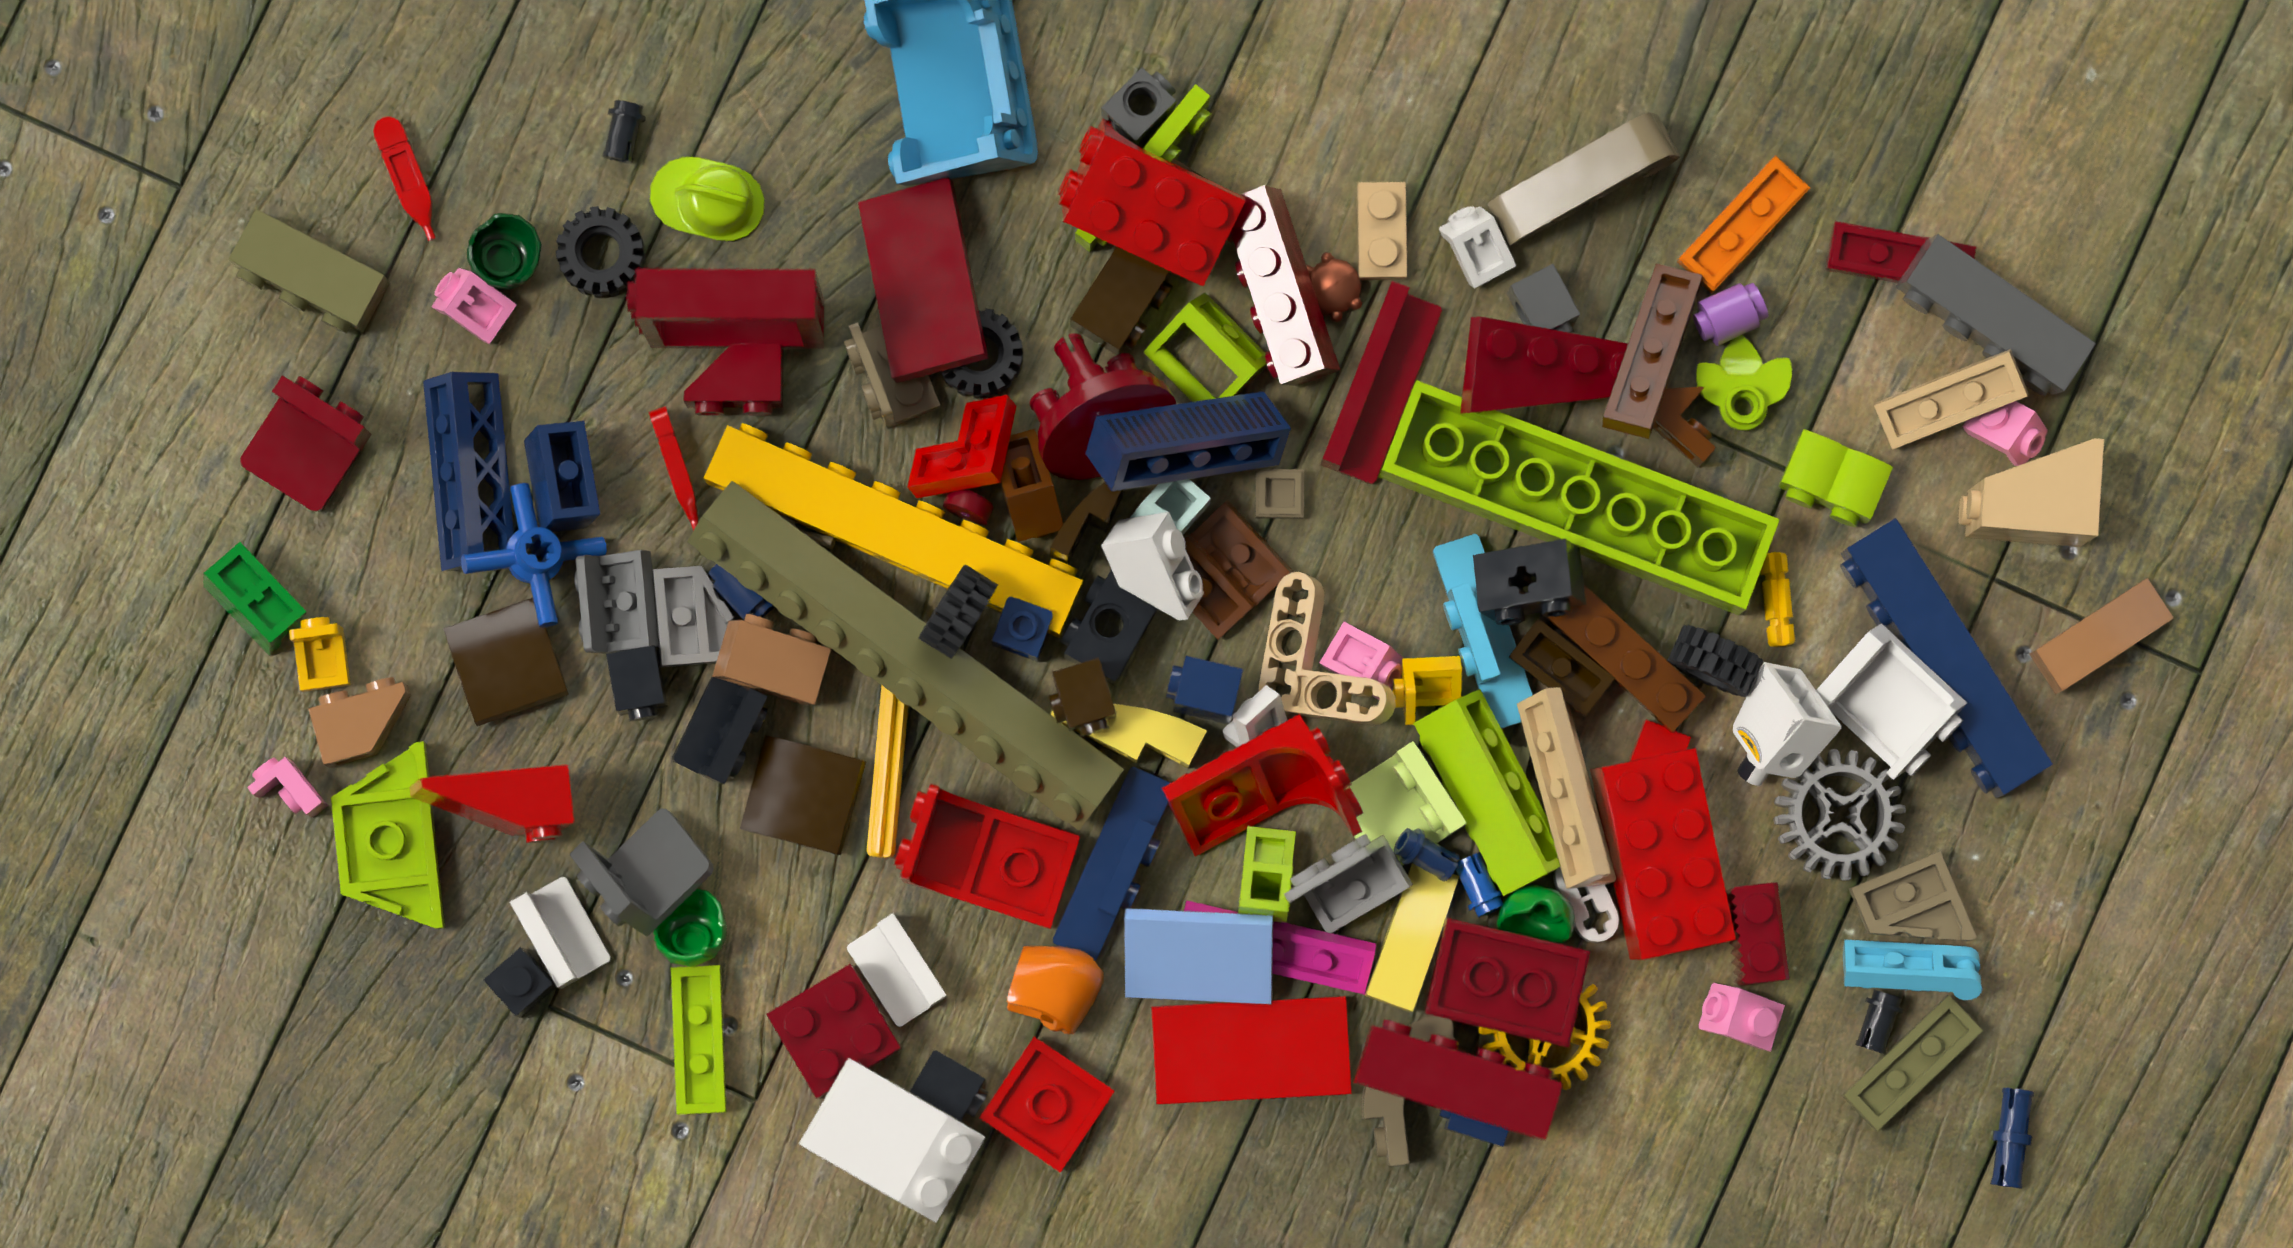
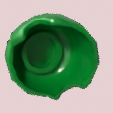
M1537 884L1525 885L1509 895L1497 919V930L1557 944L1564 943L1571 938L1576 927L1574 908L1570 901L1560 892Z
M697 888L653 931L658 951L670 963L688 967H696L716 957L727 938L726 919L721 903L708 890Z

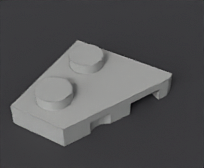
M690 566L653 569L660 668L716 663L728 621H733L734 617L724 601L720 600L713 589V583L703 567Z

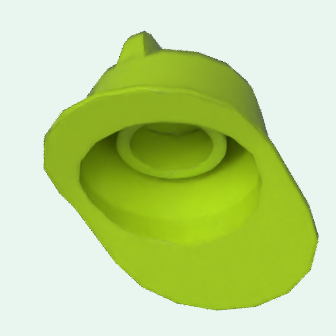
M681 157L664 165L657 172L651 184L650 201L655 214L665 225L681 232L714 240L734 241L751 233L758 226L764 214V196L759 183L750 173L732 165L699 157Z

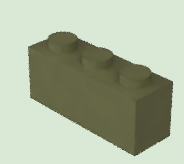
M255 209L228 259L239 269L236 277L259 290H262L266 283L282 291L278 299L302 312L306 310L308 305L324 313L321 319L322 322L344 334L348 333L350 327L361 333L364 332L390 284L385 275L258 209Z

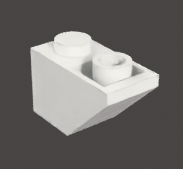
M1170 512L1118 520L1101 546L1119 587L1179 621L1188 619L1204 594L1201 576L1192 566L1185 550L1184 537L1176 529Z

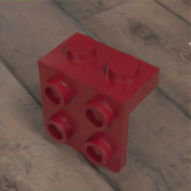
M282 375L272 390L279 399L243 452L240 463L244 469L309 510L319 512L324 509L372 434L360 424L364 416L340 401L336 408L319 399L324 391L307 379L298 376L296 381L292 382Z

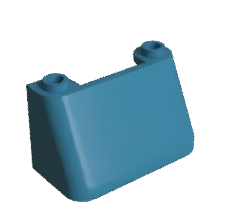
M865 0L866 13L864 15V25L869 37L873 40L876 39L880 45L891 50L906 138L894 142L892 151L888 155L889 168L896 179V184L913 186L945 177L954 179L1017 168L1036 161L1038 154L1037 140L1012 0Z

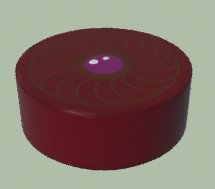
M967 489L948 492L943 503V507L953 515L978 525H987L994 509L989 500Z

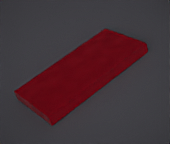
M950 177L858 202L892 379L896 383L988 359L954 183Z

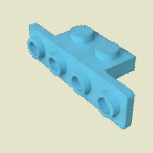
M1473 534L1436 546L1433 549V555L1449 601L1443 603L1451 630L1459 629L1464 647L1459 649L1463 668L1467 676H1475L1478 688L1481 689L1502 729L1521 722L1517 703L1533 694L1524 669L1508 657L1516 647L1510 626L1498 625L1496 621L1483 615L1478 610L1473 555L1485 552L1480 537L1477 534Z

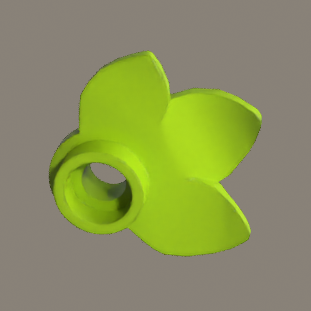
M1743 335L1733 339L1725 348L1720 359V365L1699 363L1696 369L1697 387H1705L1700 393L1702 397L1718 406L1723 421L1729 427L1739 431L1751 430L1761 424L1766 417L1768 406L1777 403L1785 397L1792 378V366L1789 358H1777L1762 364L1758 352ZM1739 399L1747 400L1751 405L1750 414H1738L1734 408L1735 401Z

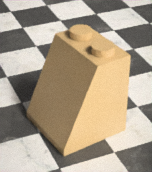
M2094 438L1982 479L1968 490V496H1961L1958 520L1959 525H1966L1965 538L2081 547L2097 537L2099 531L2104 439Z

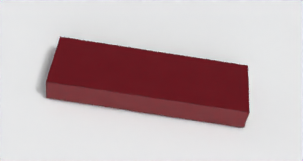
M1835 221L1832 226L1825 270L1898 283L1925 241L1929 238ZM1950 242L1975 259L1977 246Z

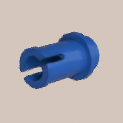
M1481 852L1472 855V858L1468 856L1456 862L1458 865L1455 869L1471 901V904L1468 906L1469 911L1475 910L1478 918L1501 909L1504 904L1501 899L1503 895L1501 891L1497 890L1493 880L1490 878Z

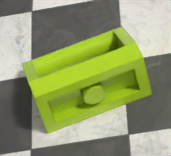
M1206 293L1190 301L1143 352L1192 402L1216 398L1164 347L1186 325L1238 376L1219 398L1238 395L1267 367L1265 352Z

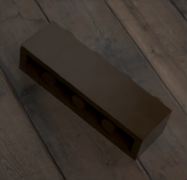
M1173 158V160L1171 161L1172 163L1203 177L1202 175L1198 174L1197 172L1182 164L1178 160ZM1116 247L1070 318V327L1115 355L1121 354L1125 347L1133 351L1148 327L1142 323L1145 315L1151 306L1159 310L1172 291L1173 285L1167 281L1173 272Z

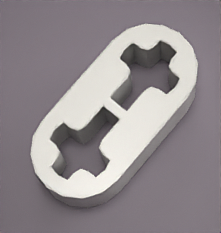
M1561 867L1555 869L1553 875L1555 887L1558 892L1570 901L1574 908L1575 931L1579 937L1587 942L1598 943L1613 936L1618 928L1619 917L1605 884L1585 887L1588 895L1581 897L1578 888L1566 889ZM1591 900L1597 913H1607L1609 920L1603 924L1604 933L1598 935L1594 928L1586 930L1583 921L1589 918V913L1584 904L1585 901Z

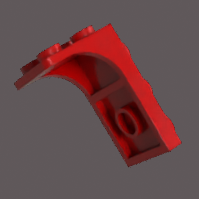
M1102 119L1098 128L1089 126L1078 150L1081 153L1079 159L1081 163L1077 172L1072 169L1067 171L1058 191V195L1061 196L1058 204L1062 206L1063 222L1204 287L1246 201L1245 197L1137 146L1116 132L1112 122Z
M1300 714L1276 727L1266 730L1245 744L1223 753L1219 758L1193 772L1180 776L1176 781L1162 788L1184 838L1195 857L1246 830L1247 826H1253L1285 808L1299 804H1318L1328 807L1342 818L1353 837L1362 832L1356 817L1362 815L1363 810L1352 790L1348 788L1352 784L1346 771L1338 759L1333 761L1330 755H1328L1331 753V750L1320 729L1316 727L1309 730Z
M930 784L927 793L918 791L909 818L912 823L917 825L912 840L902 839L894 863L896 869L902 870L900 875L902 882L1051 930L1081 836L962 798L934 784Z

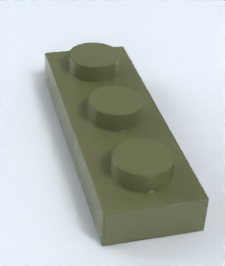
M1947 995L1841 1096L1874 1131H1878L1983 1030L1950 995Z

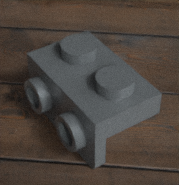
M636 550L604 556H577V571L574 581L576 590L579 593L581 612L579 634L583 641L584 651L586 653L609 654L652 645L659 647L651 551Z

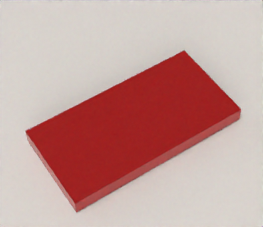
M1346 996L1271 1000V1004L1229 1002L1151 1007L1156 1105L1352 1094Z

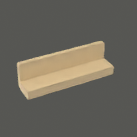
M1561 687L1546 688L1517 703L1566 889L1609 884L1616 880L1570 706L1564 701Z

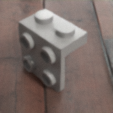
M1364 834L1331 854L1335 861L1334 864L1329 865L1327 860L1323 858L1290 878L1294 888L1286 892L1284 896L1288 902H1291L1304 894L1325 932L1332 933L1408 889L1413 884L1385 836L1381 835L1370 841L1368 836Z

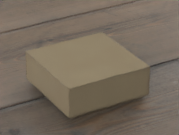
M1256 469L1255 519H1303L1304 469Z

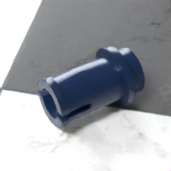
M1410 828L1405 829L1397 839L1394 847V854L1400 856L1399 860L1405 865L1413 863L1435 875L1443 882L1452 876L1458 865L1455 862L1459 860V854L1451 852L1425 838V832L1419 828L1414 831Z

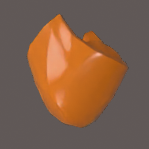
M1024 946L1010 986L1007 1010L1040 1019L1042 1024L1053 1032L1061 1031L1064 1034H1074L1094 1004L1104 982V972L1090 955L1080 949L1063 946Z

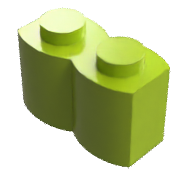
M1803 429L1778 487L1787 491L1785 498L1790 502L1805 508H1812L1814 503L1823 505L1832 510L1830 513L1832 519L1844 525L1856 527L1858 522L1868 524L1871 520L1893 467L1872 456L1847 448L1834 440Z

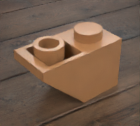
M389 677L366 684L367 692L348 697L347 691L344 690L319 697L320 705L308 709L323 764L333 768L378 755L411 697L409 686L404 682L396 684L394 677Z

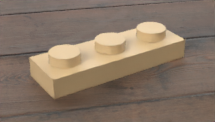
M2011 349L1878 401L1874 404V407L1893 450L2025 398L2029 393Z

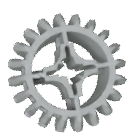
M1832 749L1828 752L1827 766H1825L1822 757L1818 755L1810 764L1813 772L1806 769L1798 777L1801 781L1800 783L1789 778L1782 781L1781 786L1790 792L1792 796L1791 798L1778 796L1775 798L1774 804L1778 807L1787 808L1788 814L1778 815L1773 818L1775 825L1779 826L1789 824L1790 832L1780 835L1778 841L1780 844L1787 843L1793 839L1796 841L1798 846L1788 854L1791 860L1799 858L1804 852L1809 856L1804 863V871L1811 872L1818 862L1823 863L1821 878L1830 879L1835 866H1838L1841 880L1846 881L1851 879V864H1854L1860 876H1865L1870 873V867L1866 858H1869L1877 866H1882L1886 863L1885 856L1879 850V847L1891 852L1898 848L1896 841L1888 837L1887 834L1888 832L1894 834L1904 832L1905 826L1891 821V815L1905 813L1906 807L1901 804L1890 805L1889 798L1899 795L1901 789L1899 786H1894L1885 791L1882 783L1890 777L1887 774V769L1878 773L1876 777L1870 774L1876 764L1874 758L1866 759L1861 768L1856 767L1858 762L1857 751H1849L1845 758V763L1841 764L1838 750ZM1827 776H1844L1857 781L1862 786L1849 796H1840L1830 787L1826 789L1819 779ZM1809 791L1814 797L1812 801L1819 809V819L1815 826L1810 829L1811 831L1807 833L1802 821V805L1805 795ZM1872 797L1877 811V823L1874 834L1870 839L1865 833L1867 829L1861 822L1860 812L1864 804ZM1856 799V803L1848 809L1850 815L1846 816V818L1850 819L1848 825L1841 822L1829 826L1823 831V827L1831 821L1829 815L1834 813L1829 811L1831 805L1838 808ZM1836 833L1845 837L1849 842L1853 841L1860 850L1853 854L1840 855L1825 851L1817 844L1830 834Z

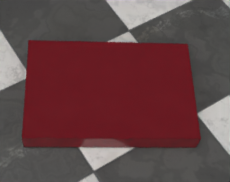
M1446 918L1424 1014L1568 1048L1590 951Z

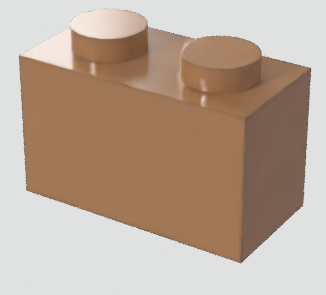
M746 614L744 621H728L712 677L801 705H815L831 648L818 645L816 636L806 631L791 628L789 635L772 630L774 622L759 616Z

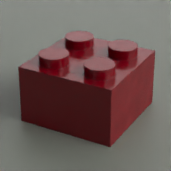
M851 963L766 1014L816 1099H820L829 1093L848 1058L870 1069L902 1050L895 1035Z

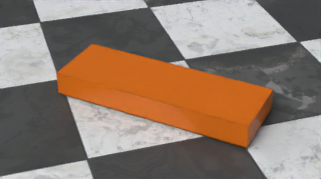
M1774 156L1676 262L1686 271L1702 275L1701 285L1712 294L1809 191L1810 187L1777 156Z

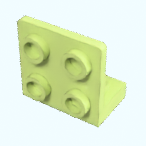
M1414 741L1398 750L1394 756L1351 783L1352 786L1348 787L1354 793L1363 810V814L1356 817L1362 832L1354 836V838L1357 839L1366 834L1369 840L1373 841L1379 836L1384 835L1393 852L1397 839L1407 828L1413 831L1417 828L1423 830L1425 838L1437 844L1466 824L1461 813Z

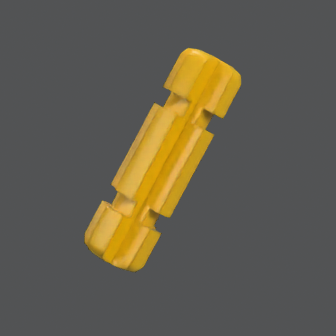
M1782 552L1767 553L1761 568V575H1765L1766 581L1762 582L1765 619L1770 621V626L1766 628L1770 647H1786L1795 642L1794 624L1789 622V619L1793 617L1790 581L1785 579V573L1789 572L1787 555Z

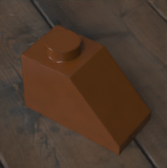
M1035 428L1010 435L1000 484L1017 541L1041 538L1049 533L1059 531L1063 526V521L1049 470L1039 455L1038 436Z

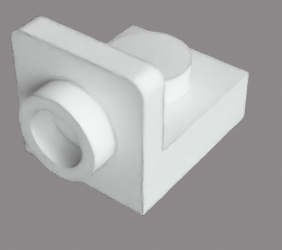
M1466 207L1458 210L1449 217V223L1439 228L1442 237L1450 243L1469 285L1473 288L1516 266L1494 216L1482 207Z
M1266 685L1255 696L1241 704L1238 711L1232 715L1233 721L1223 729V734L1226 740L1239 747L1258 737L1266 730L1287 721L1280 694Z

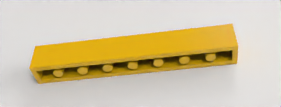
M742 423L738 430L727 425L705 473L704 480L706 484L724 491L729 483L733 481L778 515H785L795 523L817 533L835 537V540L945 589L949 588L963 565L966 564L998 584L986 605L987 607L1002 613L1007 598L1015 597L1048 609L1053 613V617L1047 633L1060 638L1083 586V580L1075 577L1078 571L1076 568L1056 559H1051L1049 565L1031 558L1032 549L1013 540L1007 539L1004 546L987 539L989 533L987 529L972 522L962 520L960 526L942 519L945 513L943 510L919 500L916 507L898 500L901 493L883 483L874 481L871 488L854 481L856 476L854 471L837 463L830 462L827 468L810 461L812 453L796 445L786 442L784 448L781 449L765 441L768 434L755 427Z

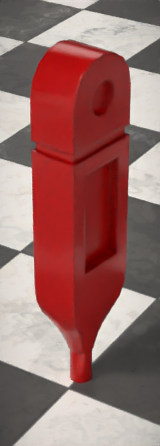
M382 117L374 125V138L401 205L406 213L424 229L428 241H433L436 239L431 227L433 200L405 129L396 118Z
M666 406L649 411V416L674 492L694 531L699 522L696 495Z

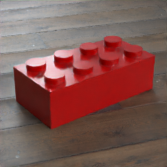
M1696 748L1590 769L1600 820L1616 880L1613 882L1630 960H1644L1736 940Z

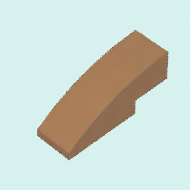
M2146 578L2032 651L2029 655L2054 693L2057 694L2174 619L2149 579Z

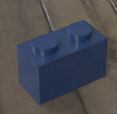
M575 421L537 425L525 438L524 445L538 527L548 529L551 532L586 529L600 515L585 422Z
M1185 656L1183 667L1173 665L1166 698L1175 700L1173 712L1228 725L1232 718L1243 669Z

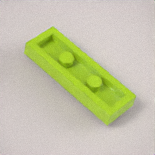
M721 966L671 967L676 1115L727 1112Z

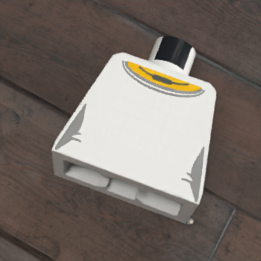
M1764 662L1733 724V733L1747 752L1737 772L1742 779L1752 785L1761 786L1769 774L1789 778L1801 776L1842 727L1801 669Z

